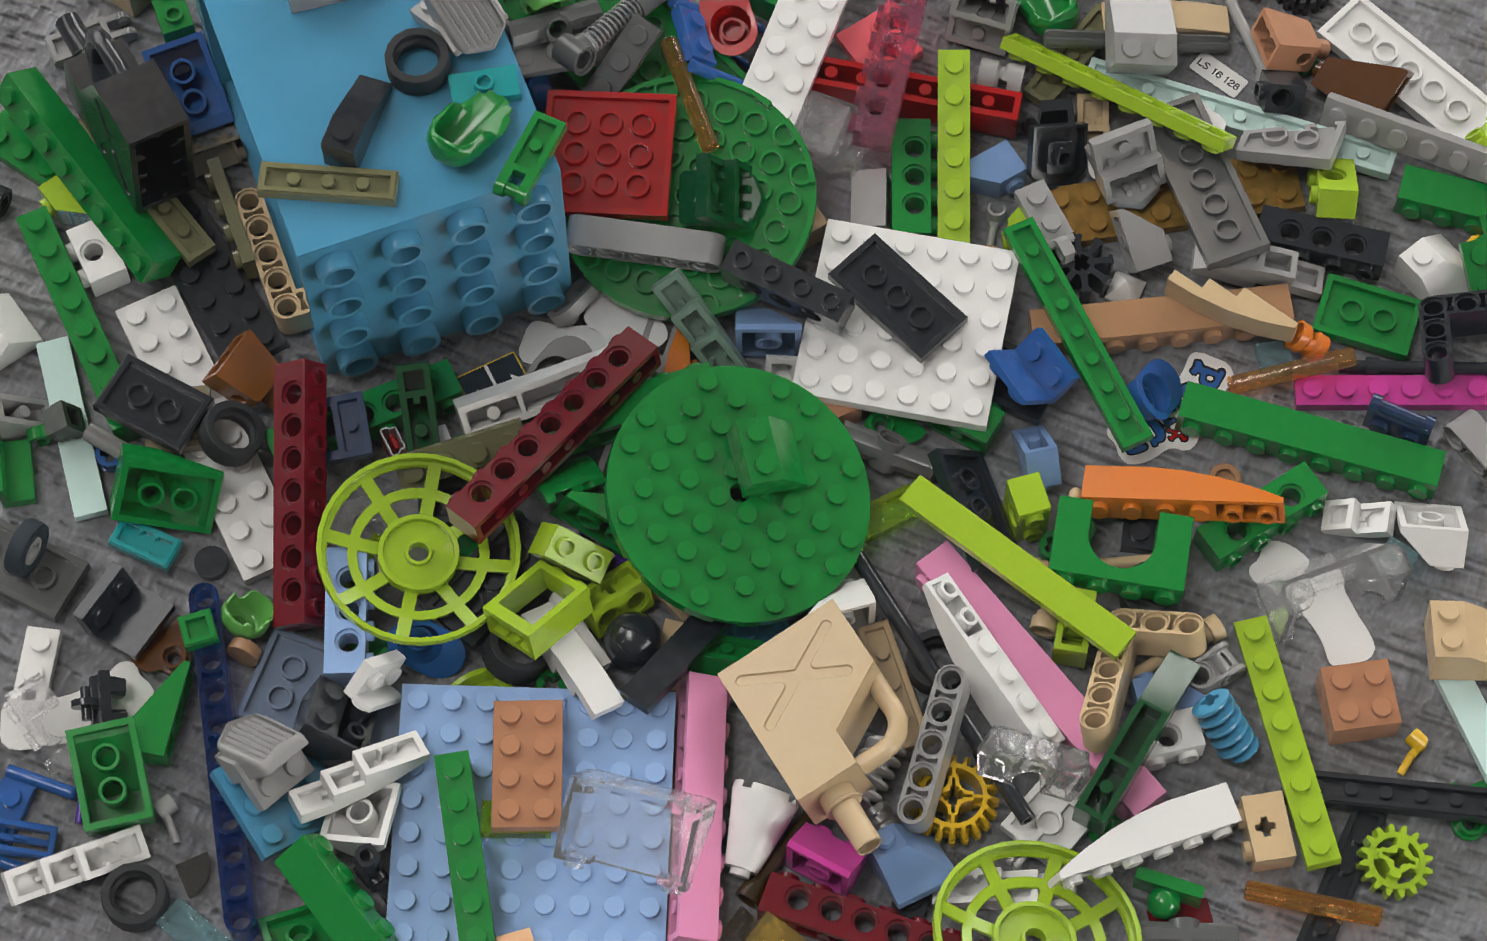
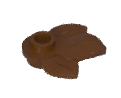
M180 615L172 619L167 630L165 628L160 629L137 660L131 658L138 669L148 673L162 671L167 675H171L183 660L192 662L190 651L186 652L177 617H180ZM177 656L181 658L180 662L175 665L169 663L172 657Z

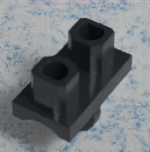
M99 670L97 675L89 677V686L80 687V698L71 700V709L81 710L82 721H91V725L128 717L126 710L112 709L111 699H122L125 697L126 679L110 676V670Z

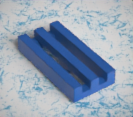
M0 817V827L49 835V839L45 840L0 832L1 841L47 848V852L0 844V854L38 860L54 854L58 832L57 826Z

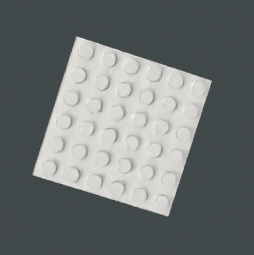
M828 219L815 277L834 285L828 280V273L875 233L968 317V322L927 359L920 363L856 304L841 335H837L806 320L792 382L812 393L823 403L986 432L997 376L990 370V363L984 355L989 350H1002L1019 265L1013 251Z

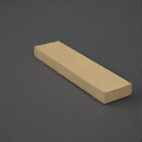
M888 619L856 628L857 636L904 706L908 717V735L902 747L906 751L913 750L923 715Z

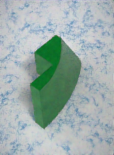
M586 455L558 467L533 493L537 500H542L545 508L559 503L570 491L592 493L603 488L606 484V478L595 461Z

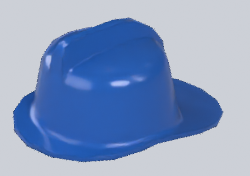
M1153 359L1140 371L1138 376L1127 385L1145 421L1154 419L1163 421L1167 419L1179 405L1182 398L1180 378L1176 370L1163 359Z
M434 620L412 621L409 637L440 636L452 631L436 624ZM398 623L390 630L389 633L396 634ZM460 638L442 644L426 646L400 645L387 641L389 652L398 650L406 657L404 665L432 678H446L455 674L463 666L466 657L465 646Z

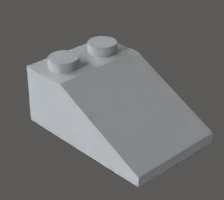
M1105 0L1106 73L1168 75L1177 67V32L1171 0Z

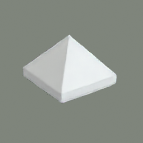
M1116 271L1104 300L1112 302L1140 299L1146 282Z
M766 354L765 371L792 381L798 356Z

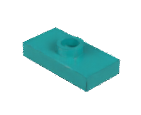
M515 64L448 75L452 102L462 104L475 96L477 92L487 93L489 90L497 95L504 96L508 101L521 100Z
M119 521L107 542L110 548L166 573L169 572L183 547L182 540L151 526Z

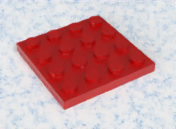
M548 89L546 115L563 121L567 125V131L554 152L561 170L566 217L572 214H583L615 219L668 221L678 100L676 94Z

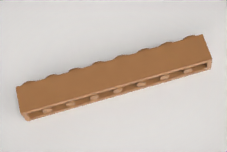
M1288 284L1246 288L1295 320ZM1243 288L1230 289L1228 291L1237 296ZM1169 296L1082 305L1108 354H1118L1129 349L1149 351L1158 346L1168 345L1179 348L1197 342L1216 344L1226 339L1246 341L1257 336L1221 324L1191 310ZM1044 309L1029 310L1027 321L1028 333L1030 334L1035 328H1044L1063 355L1069 356Z

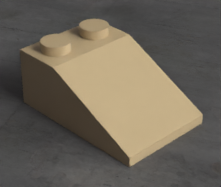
M1430 600L1424 621L1429 680L1487 681V609L1465 601Z

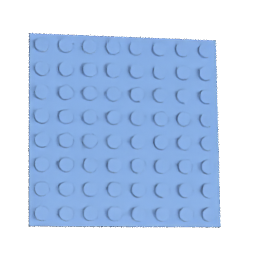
M402 684L399 735L416 730L430 753V759L396 780V783H401L402 790L393 819L386 919L394 927V935L399 941H459L434 755L468 750L472 764L496 937L530 927L534 941H666L676 692H668L648 715L624 700L621 707L592 720L578 695L572 697L568 689ZM563 700L562 832L492 833L494 701Z

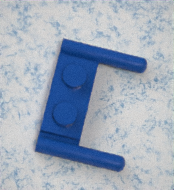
M668 0V5L673 8L671 16L685 62L689 63L688 71L705 79L720 77L743 84L741 78L714 68L717 63L713 53V45L709 40L705 19L700 13L699 5L689 0Z
M9 764L5 777L0 782V817L24 821L36 795L37 788L69 800L77 797L76 788ZM0 827V832L16 835L19 832L18 829ZM0 840V844L2 845H13V842ZM0 854V869L8 871L27 864Z

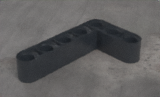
M1487 289L1430 296L1419 303L1422 356L1425 376L1430 383L1442 385L1450 382L1455 377L1452 338L1487 334Z

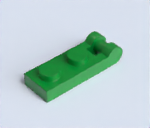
M535 110L497 177L492 193L502 198L505 195L514 199L516 204L525 207L532 196L537 182L567 131L566 123ZM514 176L523 179L520 186L511 183Z

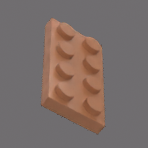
M563 700L494 701L492 833L562 832Z

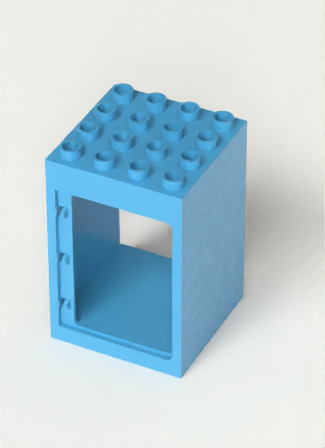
M195 0L207 47L233 114L234 124L238 135L241 137V143L245 149L257 185L261 161L330 166L324 162L321 141L332 115L359 75L391 83L388 79L384 57L387 44L396 34L406 29L424 28L413 20L409 11L422 0H347L292 14L288 0ZM505 30L493 50L474 54L462 53L458 57L449 52L450 74L516 65L521 100L509 101V107L513 110L509 116L511 121L506 132L493 145L485 149L481 157L462 167H449L435 159L429 150L426 136L434 116L439 115L447 105L452 103L448 80L439 90L423 96L407 95L393 86L360 168L399 171L400 179L396 207L264 198L296 289L304 287L314 327L309 330L321 363L326 365V375L340 371L346 377L359 376L374 369L380 357L401 350L408 356L422 355L435 349L441 342L440 337L464 329L469 335H482L500 326L503 316L527 309L530 314L534 315L545 314L561 306L565 300L563 293L572 288L561 170L555 155L553 154L525 207L516 204L514 199L505 195L502 198L492 193L497 177L536 110ZM411 49L403 53L398 59V68L408 75H425L437 66L438 57L428 49ZM514 176L511 183L520 186L523 179Z

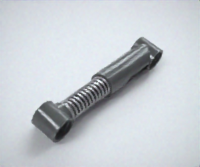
M620 0L611 10L604 13L603 16L596 20L595 23H592L591 26H588L583 32L577 33L575 36L571 33L561 35L552 48L553 60L576 75L584 76L595 65L599 49H602L603 45H607V42H610L611 39L619 35V32L623 31L625 28L623 26L627 25L634 13H638L645 18L666 0Z

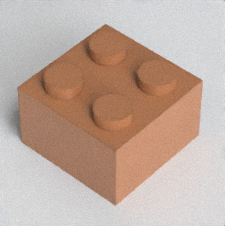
M1388 658L1320 667L1315 685L1328 745L1396 736L1402 720Z

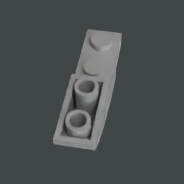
M1195 243L1190 272L1245 288L1253 287L1256 283L1264 286L1288 284L1290 293L1317 301L1322 295L1325 267L1298 260L1299 252L1270 246L1269 251L1208 271Z

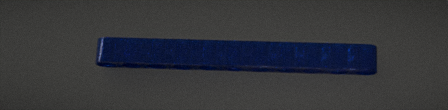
M202 582L191 588L188 601L190 614L208 608L211 609L220 643L194 650L223 919L227 931L234 941H252L259 933V918L250 841L239 823L232 830L222 828L225 822L231 819L236 820L223 797L219 796L220 792L209 776L212 770L221 766L215 764L216 758L214 756L220 752L217 742L222 732L214 733L212 729L217 724H227V722L235 720V707L229 654L227 653L226 628L221 618V608L223 605L216 587L210 583ZM203 599H213L209 606H198ZM210 661L221 662L215 669L209 670L205 668ZM215 692L224 693L223 697L218 701L208 700L210 695ZM233 852L243 854L238 862L229 863L226 861L228 855ZM234 886H246L245 892L241 895H230V891ZM238 919H250L247 927L243 929L233 928L235 921Z

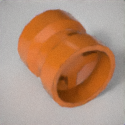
M1300 320L1297 322L1299 324L1295 338L1291 343L1284 341V346L1292 353L1299 352L1304 361L1314 365L1326 355L1330 346V338L1322 332H1314L1313 327L1309 323Z

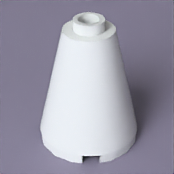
M735 779L732 787L725 865L730 867L729 874L749 880L750 875L757 876L797 812L800 803L797 799L791 803L788 802L790 794L757 782H753L751 788L742 786L744 783L743 779Z

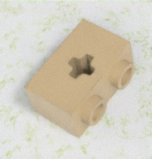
M1282 790L1242 796L1237 807L1242 821L1235 826L1237 830L1242 829L1244 842H1241L1242 857L1244 862L1250 863L1251 872L1292 867L1297 854ZM1262 827L1264 833H1269V836L1264 837L1263 832L1258 831V828Z

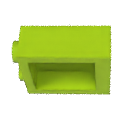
M539 560L482 607L484 615L487 617L486 622L489 631L534 660L594 612L590 599L591 592L587 585L580 580L572 579L561 568L553 567L543 560ZM546 588L564 598L533 625L516 615L518 611Z

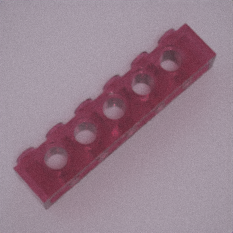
M886 0L885 5H878L875 23L880 25L878 32L872 31L869 50L873 52L871 59L865 58L862 69V77L866 78L864 86L858 85L855 97V104L859 105L857 114L851 113L848 125V132L853 133V146L890 153L928 0ZM898 3H906L908 5L900 6ZM897 29V30H900V31H902V32L893 33V32H891L890 30ZM890 56V57H893V58H895V59H893V60H886V59H884V57ZM877 84H886V85H888V86L882 88V87H878V86H876V85H877ZM879 111L882 114L872 115L869 112Z

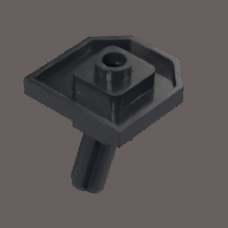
M1032 117L1021 123V130L1028 138L1026 174L1035 183L1044 179L1049 189H1057L1059 186L1074 184L1085 171V145L1087 144L1088 123L1070 122L1039 125L1035 118Z

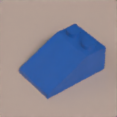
M202 31L141 52L145 62L154 59L188 115L191 136L235 121Z

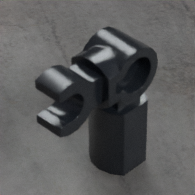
M365 843L355 850L353 856L355 867L353 870L361 882L372 893L377 892L387 905L389 875L382 868L380 853L371 843Z

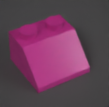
M806 822L786 845V868L814 883H822L832 888L833 893L842 896L850 894L867 865V855H858L849 840L844 842L834 837V833L821 824L813 826Z

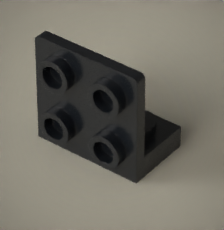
M112 562L72 615L88 635L137 660L175 611L176 607L173 603L134 583L123 566Z

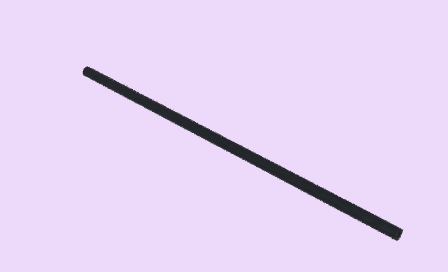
M862 549L854 564V568L860 577L866 581L876 602L932 687L935 676L940 669ZM947 682L945 689L953 690L950 683ZM965 709L960 732L1020 825L1023 826L1030 823L1036 817L969 712Z

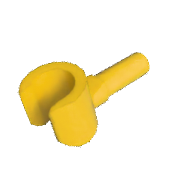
M1418 728L1404 741L1411 750L1407 753L1396 771L1402 777H1404L1417 755L1421 754L1427 747L1428 738Z

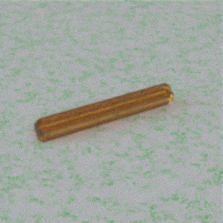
M675 36L664 38L661 40L660 45L701 149L704 153L715 151L719 147L718 141L691 73L687 69L688 66Z
M1347 347L1228 376V390L1231 393L1241 394L1352 367L1357 364L1355 351L1352 347Z
M1252 880L1247 881L1244 889V899L1247 901L1375 927L1379 926L1382 921L1383 908L1376 905Z

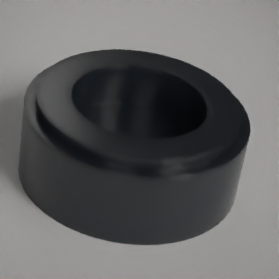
M207 546L196 554L194 566L201 578L215 581L226 575L229 569V560L221 548Z

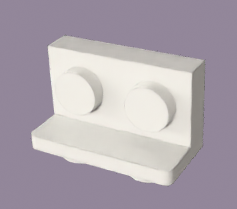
M393 650L364 659L343 692L352 699L351 701L355 707L368 713L399 703L402 695L391 685L400 677L402 673L400 667L406 660V657L398 650Z

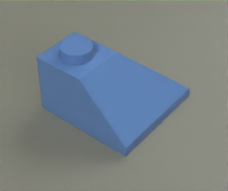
M748 306L736 311L735 342L743 358H766V354L798 356L802 337L801 323L770 309H761L758 306Z
M891 823L877 830L882 838V842L877 849L867 854L868 863L899 910L940 890L944 880L954 866L940 845L935 842L932 834L925 836L923 833H912L904 825Z

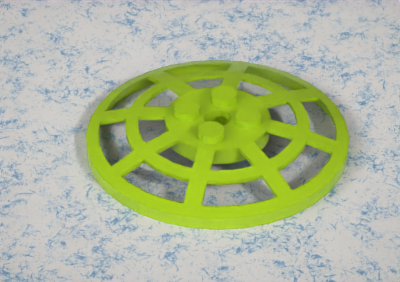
M399 454L377 460L363 467L348 478L333 494L323 512L318 527L316 543L318 571L324 588L334 605L349 621L361 630L379 639L400 645L426 646L456 640L477 630L486 623L487 617L484 613L477 618L465 605L479 591L486 574H507L501 591L516 580L520 566L521 541L514 513L503 521L509 538L510 560L489 559L488 538L480 545L478 544L479 558L459 556L457 539L464 535V533L454 525L449 527L443 521L433 517L435 502L446 505L451 495L445 492L438 491L441 471L454 474L470 482L472 476L477 471L473 467L456 459L437 454ZM428 468L424 488L401 489L384 496L373 480L382 474L399 469ZM362 487L372 504L358 517L350 535L330 529L342 504L354 491ZM422 499L420 514L398 518L390 506L405 500ZM379 513L388 526L379 542L360 538L366 525ZM327 543L347 548L348 568L356 586L340 594L335 589L328 570ZM420 547L427 551L428 556L422 561H415L409 556V552L413 548ZM357 552L378 556V565L381 572L364 581L358 566ZM456 570L476 572L470 586L458 597L448 584ZM388 583L396 589L403 591L404 596L401 608L386 603L376 596L374 591ZM436 591L447 604L433 610L415 611L419 594H428ZM364 597L380 611L399 618L396 634L384 632L366 623L354 614L347 605ZM453 612L465 625L456 631L440 636L409 637L412 621L434 620Z
M1032 840L999 842L983 847L965 857L952 869L944 880L934 904L932 917L934 941H943L941 925L943 915L962 925V941H972V930L991 937V941H1026L1025 937L1030 935L1038 937L1041 941H1077L1076 932L1087 926L1091 929L1094 941H1106V936L1099 920L1115 910L1118 911L1122 918L1128 941H1142V934L1135 908L1125 891L1111 875L1094 880L1093 875L1087 876L1108 897L1092 908L1070 889H1063L1062 885L1049 888L1047 882L1060 871L1061 865L1065 866L1079 853L1060 845ZM1012 857H1034L1048 860L1043 879L1020 876L1003 880L993 861ZM980 867L989 886L985 887L973 898L966 912L947 902L949 895L956 885L971 871ZM1014 889L1040 890L1037 901H1022L1014 903L1008 893L1009 890ZM1053 895L1068 902L1080 914L1068 920L1063 913L1050 906ZM994 896L1003 910L995 924L976 917L982 905Z

